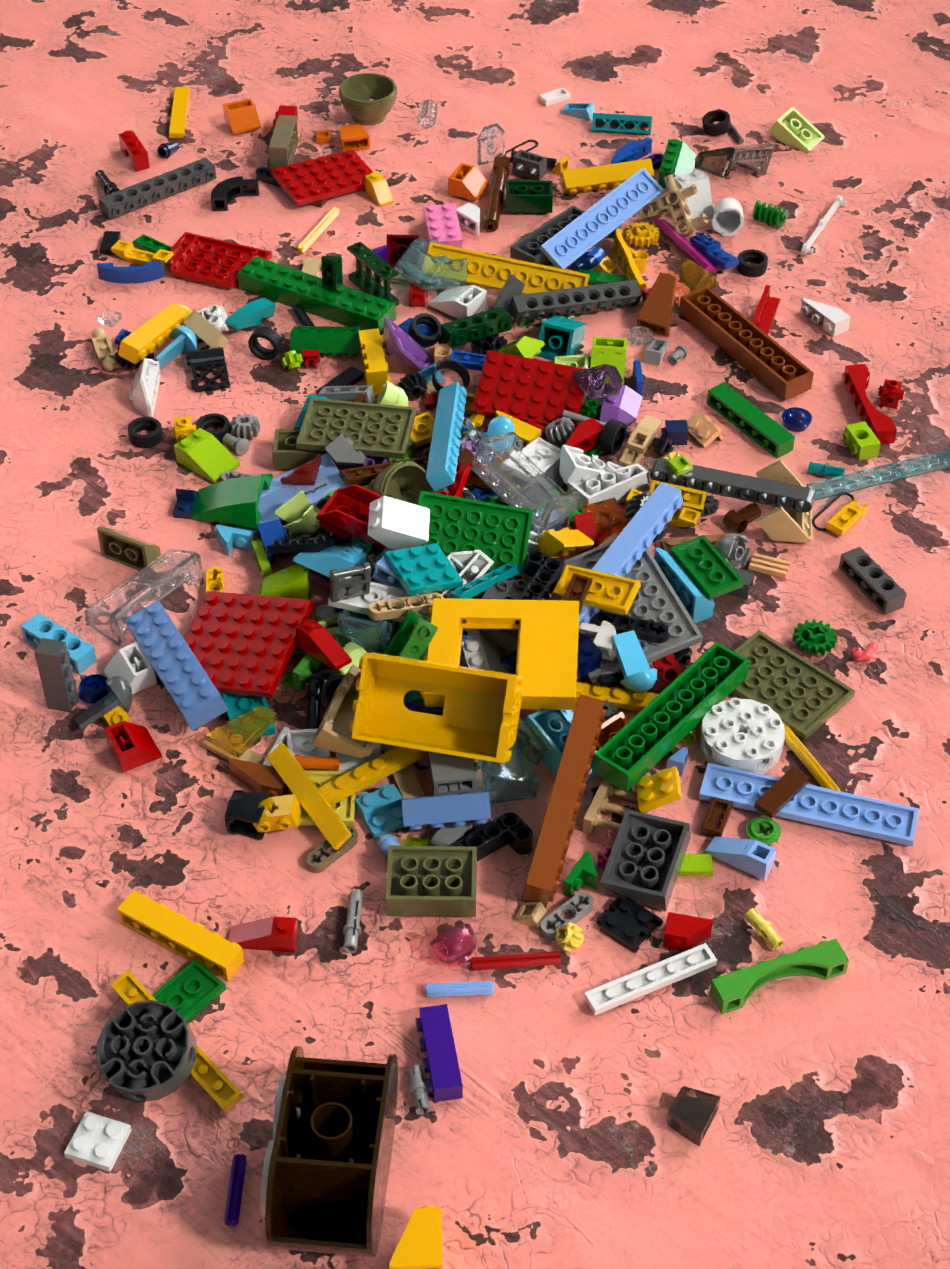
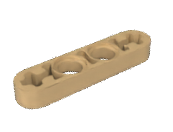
M434 592L375 601L369 605L368 616L375 621L405 617L409 609L419 614L429 613V606H433V598L444 597Z

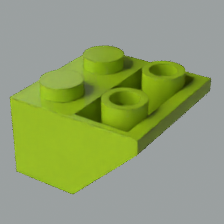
M523 336L503 346L498 352L532 359L531 357L541 352V348L545 343L538 339Z

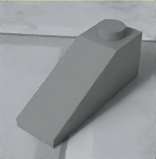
M373 385L324 386L318 393V396H324L329 400L351 402L361 393L365 394L366 403L376 404Z

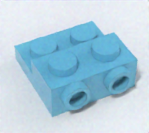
M383 784L378 787L377 791L372 793L362 792L355 799L356 811L374 840L407 827L403 824L401 802L403 797L394 784L389 786Z

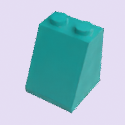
M556 315L543 321L539 340L544 341L545 345L541 348L538 356L555 360V356L574 355L584 339L586 323Z

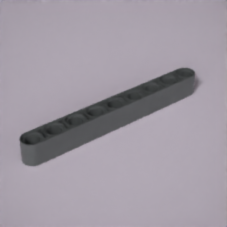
M663 458L655 460L650 472L652 480L799 512L811 511L816 496L814 490L808 487L693 465L692 471L676 476L667 466L668 459Z

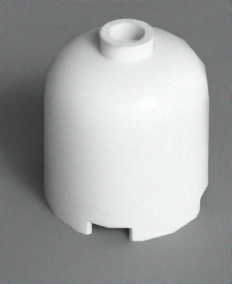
M726 197L720 199L713 208V228L722 236L730 237L736 235L744 224L742 206L734 198Z

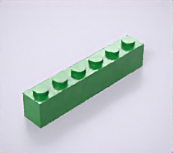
M723 382L708 390L707 404L778 459L793 451L795 436L737 393L733 388Z

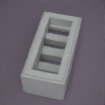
M653 339L644 351L643 362L660 365L670 342Z

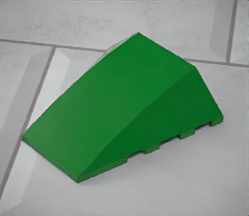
M272 473L229 479L199 489L191 519L210 523L217 521L221 525L228 526V524H233L238 528L250 527L252 530L258 531L257 524H260L262 518L258 504L262 490L270 488L273 477Z

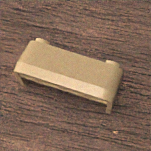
M781 459L756 472L758 478L805 487ZM775 507L774 511L756 519L757 524L766 532L768 538L774 541L807 543L813 539L812 509L809 512H799Z

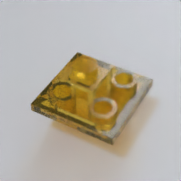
M681 258V277L684 284L693 290H698L705 286L712 289L719 284V282L714 280L716 276L690 259L686 261Z

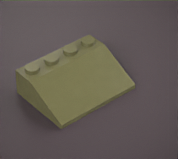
M389 845L385 895L386 915L476 917L477 847Z

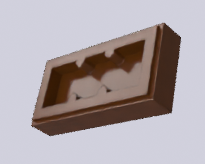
M712 798L700 833L711 837H722L733 808V803Z

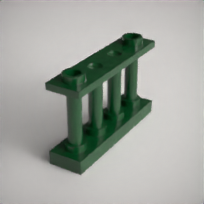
M361 241L348 246L347 250L356 258V271L348 274L349 280L364 293L394 302L395 307L398 306L399 299L390 290V278L397 276L398 272ZM381 279L384 281V287L381 285Z

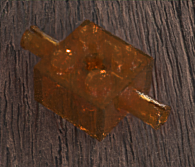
M615 498L582 506V514L589 512L593 514L598 546L614 532L619 535L628 524V518L625 516L627 512L620 507ZM568 524L569 530H573V526Z

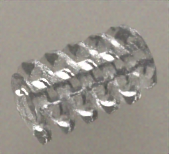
M428 99L420 102L417 124L421 129H428L435 125L438 105L435 101Z

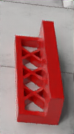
M771 285L765 286L752 323L767 335H769L781 298L770 297Z

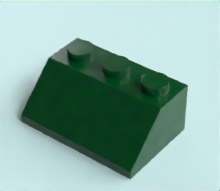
M506 180V213H552V181Z

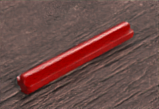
M559 951L481 956L472 957L470 963L473 971L561 964V954Z

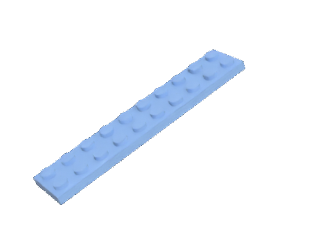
M641 168L542 244L539 249L556 268L566 269L648 205L654 198L662 194L664 190L644 168Z
M708 763L699 799L711 802L712 798H718L732 802L733 807L762 813L754 808L755 802L780 778ZM807 784L775 816L912 846L919 808Z

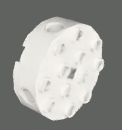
M731 698L714 705L706 713L702 720L700 749L705 760L709 763L764 774L775 767L783 751L785 726L779 715L769 705L751 699Z

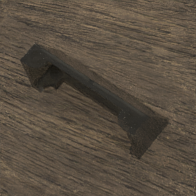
M767 143L734 146L699 152L695 158L694 168L726 180L730 179L731 176L729 174L731 171H736L737 165L757 172L760 175H766L775 145Z

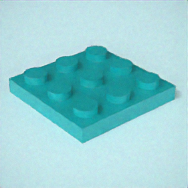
M437 543L385 552L384 559L409 596L459 588L463 585L462 578Z

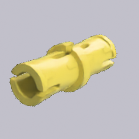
M756 908L750 909L744 915V918L756 930V934L762 937L773 951L779 949L784 944V940L772 928L773 925L769 921L766 922Z

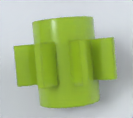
M296 350L284 353V358H282L281 362L283 368L287 367L289 371H293L301 367L300 364L303 362L301 353L297 354Z

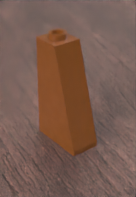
M660 272L637 316V326L639 329L669 337L676 293L675 276Z

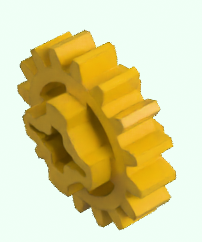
M643 221L639 224L635 222V225L629 224V227H626L625 230L626 241H629V244L634 243L635 247L655 245L659 238L658 227Z

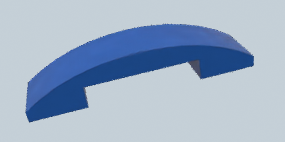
M146 262L145 266L114 267L113 263H97L99 279L108 282L133 284L154 281L164 277L162 262Z

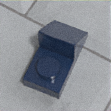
M176 489L177 501L173 509V518L191 519L198 491Z

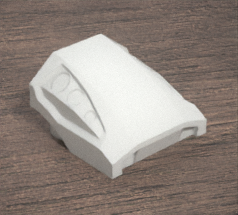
M212 305L209 308L197 311L220 333L231 330L230 326L225 323L228 316L223 306Z

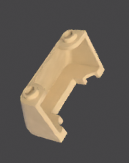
M352 664L340 682L311 744L321 749L363 759L365 756H370L374 745L369 741L351 739L352 733L349 732L350 723L352 720L354 721L355 712L352 710L353 702L359 698V691H356V681L361 676V669Z

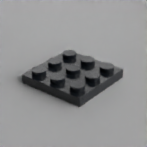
M317 531L309 532L307 535H302L301 532L291 533L290 536L274 540V544L267 546L268 554L320 552L344 541V538L330 531L324 532L325 534H319Z

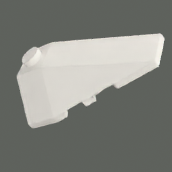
M562 445L559 474L566 485H568V481L574 480L576 483L582 481L584 477L590 476V479L599 477L600 473H615L616 469L622 468V466L610 461L604 463L596 455H592V457L587 456L579 448Z

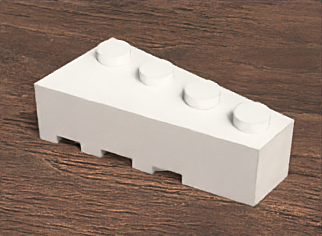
M638 463L618 468L615 473L603 472L600 473L599 477L592 479L588 476L582 478L580 482L575 483L574 480L567 482L568 497L578 495L583 512H592L593 515L626 501L632 488L642 492L650 490L649 471Z

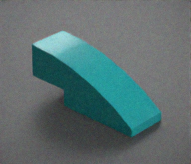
M265 297L257 299L238 309L226 319L225 323L236 330L261 325L263 318L274 316L276 304Z

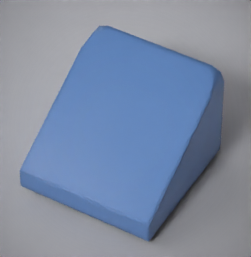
M683 747L667 760V768L676 766L679 776L683 774L687 762V747Z

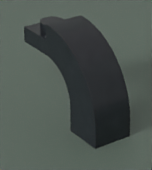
M238 176L218 183L211 192L212 211H228L229 202L237 197L259 196L258 179L243 180V176Z

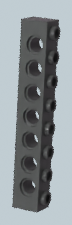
M205 157L98 198L100 212L109 220H112L217 179L215 165Z
M636 280L514 295L509 307L515 322H526L534 319L541 320L553 317L554 315L571 316L578 313L634 307L638 305L642 295Z

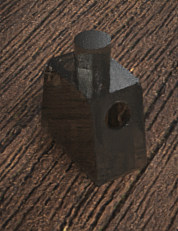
M683 1086L677 1097L663 1092L658 1106L669 1111L667 1117V1125L700 1146L719 1110L721 1097Z

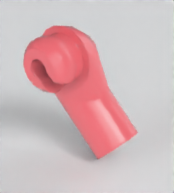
M871 642L863 651L860 647L853 648L851 650L852 658L856 661L870 660L878 649L877 644Z

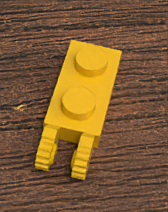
M854 499L826 523V529L839 536H843L868 512L869 506L864 504L859 509H856L859 505V500Z

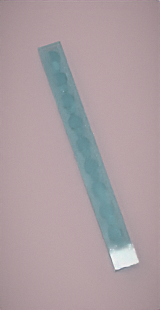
M950 449L809 483L806 487L814 490L816 494L814 501L836 496L841 492L849 493L950 468Z

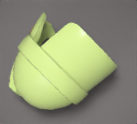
M386 380V384L382 385L383 390L377 396V404L408 407L409 401L404 390Z

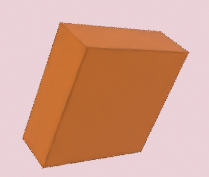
M316 131V143H331V131Z

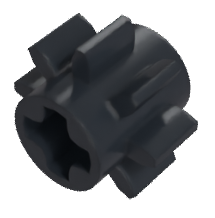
M662 435L659 438L654 437L651 443L654 447L653 452L661 457H665L666 454L668 455L673 451L674 447L671 445L673 441Z

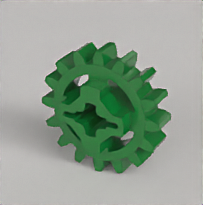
M815 619L812 622L805 620L804 624L798 623V627L794 629V646H800V652L807 651L806 655L813 653L814 656H817L818 653H821L824 656L825 651L830 653L832 648H835L837 634H834V628L829 629L830 624L823 625L822 620L819 623Z

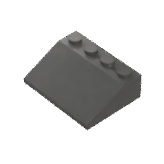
M626 809L600 884L644 906L666 911L691 838L690 824Z

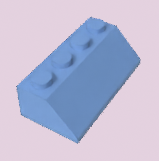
M489 791L404 798L401 800L404 826H409V830L422 829V825L431 824V828L444 827V823L452 822L453 826L466 825L465 821L474 820V824L487 823V819H491Z

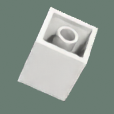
M695 170L694 172L674 177L676 187L679 189H685L692 184L697 186L695 190H698V194L687 198L692 218L694 219L703 213L706 215V219L713 218L709 177L702 170Z
M382 496L370 503L368 535L392 551L418 547L428 542L430 509Z

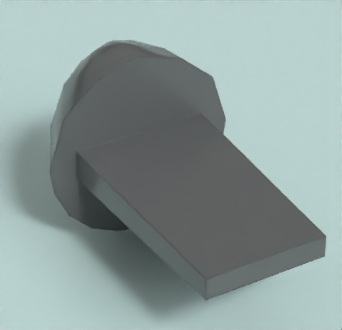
M510 274L493 305H486L485 311L502 307L511 315L509 304L512 296L521 295L525 284Z
M114 676L105 681L111 692L74 718L81 729L120 704L129 713L133 699L132 689L125 678Z

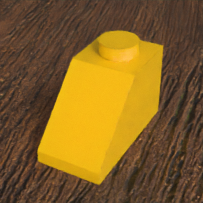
M379 172L366 175V193L376 204L381 207L393 203L386 179Z

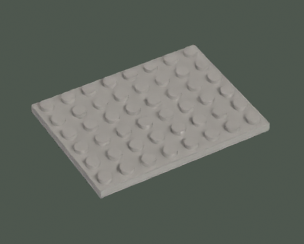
M614 541L566 559L565 567L566 565H572L591 570ZM646 548L641 558L632 566L631 571L624 576L625 578L638 580L641 583L627 615L600 609L599 612H609L665 624L669 629V639L665 643L659 644L638 639L647 662L651 663L702 642L703 636L651 552ZM596 614L590 619L589 624H594V616ZM620 623L617 625L618 628H624L627 626V624ZM638 627L636 629L637 632L646 630L645 627ZM579 633L578 661L591 684H598L597 678H599V675L622 672L617 654L614 661L594 657L593 643L581 641Z

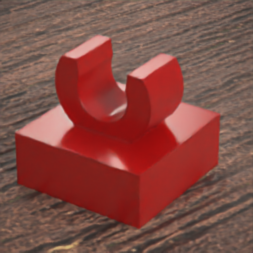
M302 350L303 363H305L306 369H308L310 362L314 363L315 369L318 368V362H320L319 350Z

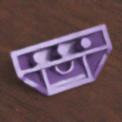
M388 317L384 319L383 341L386 345L385 349L390 355L394 354L401 364L405 363L410 368L423 370L434 364V360L429 352Z
M609 383L599 421L607 423L613 418L625 423L628 427L637 420L643 396L625 385Z

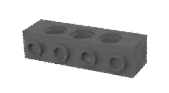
M861 547L841 554L839 569L884 615L904 607L907 593Z

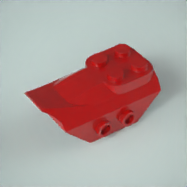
M358 484L337 489L316 516L322 528L340 537L350 538L354 536L387 551H392L368 535L370 503L382 496Z

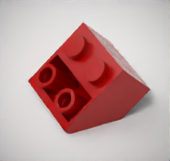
M122 721L104 728L107 744L122 772L162 758V754L146 727Z

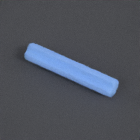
M493 981L428 983L425 986L426 997L492 995L494 993Z

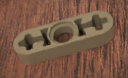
M346 826L351 832L352 838H349L336 852L330 853L327 851V848L331 847L328 840L311 851L306 857L307 869L312 873H320L358 843L357 830L352 826Z

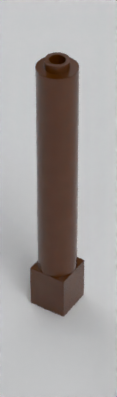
M495 156L492 180L483 220V228L488 232L496 231L499 226L506 180H508L510 172V157Z

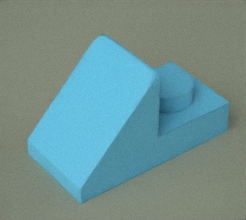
M216 525L217 541L228 556L233 547L252 550L253 531Z

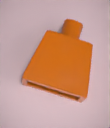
M347 123L345 126L340 127L342 152L346 150L370 149L369 134L361 124L352 125Z

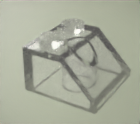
M498 123L484 127L477 138L478 166L494 162L495 156L506 157V132Z

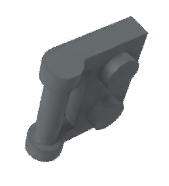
M369 562L343 570H330L329 598L332 602L369 594L371 581V566ZM361 573H362L361 576H356V577H352V578L340 580V578H344V577H348V576H353V575H357V574H361Z

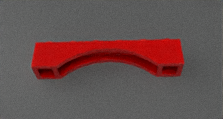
M866 364L845 366V371L842 373V382L847 387V393L851 395L852 404L856 406L858 416L861 417L862 422L865 421L881 445L894 443L897 429L892 418L877 410L867 398L866 390L869 385L870 372Z

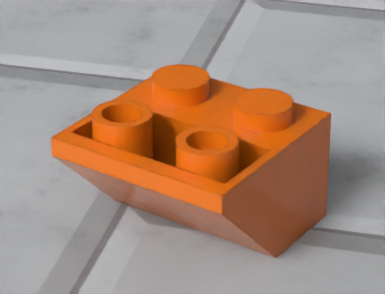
M251 98L223 104L224 120L233 134L261 129L257 109Z
M460 163L448 178V194L470 201H477L489 186V182L475 166Z

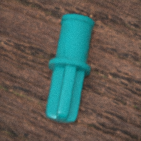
M810 462L808 473L824 475L825 478L826 476L843 478L845 468L830 466L828 463L824 465Z

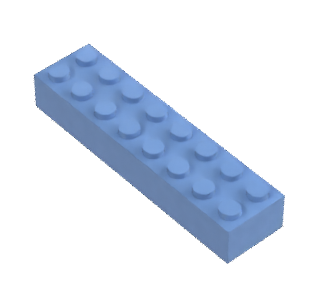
M159 600L124 619L136 642L142 648L154 671L192 731L228 711L220 693Z

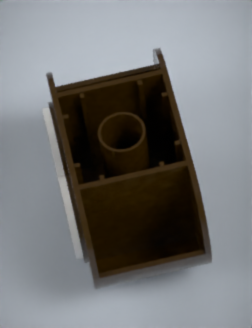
M295 1046L292 1049L287 1073L281 1076L278 1084L273 1119V1140H270L267 1146L261 1180L260 1208L261 1215L265 1218L266 1240L269 1248L366 1257L376 1256L381 1236L396 1121L398 1062L396 1054H389L387 1064L306 1058L304 1057L302 1047Z

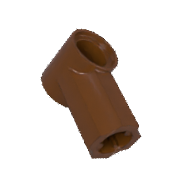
M755 502L750 503L737 512L735 510L727 512L723 522L739 534L746 529L749 523L761 517L762 511Z

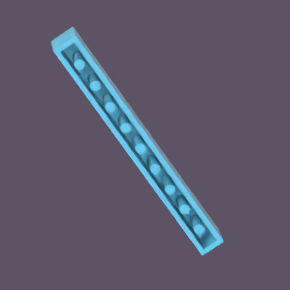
M458 381L439 390L426 479L435 492L454 484L457 474V460L467 395L466 389Z

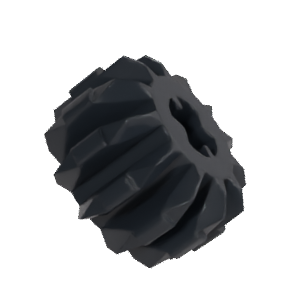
M411 371L408 375L405 374V377L400 378L401 382L397 384L404 390L408 401L420 398V395L425 394L424 391L427 389L426 379L418 372L414 373Z

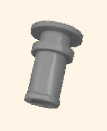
M230 433L225 434L223 437V443L231 446L237 455L242 456L248 452L250 443L247 439L236 438Z

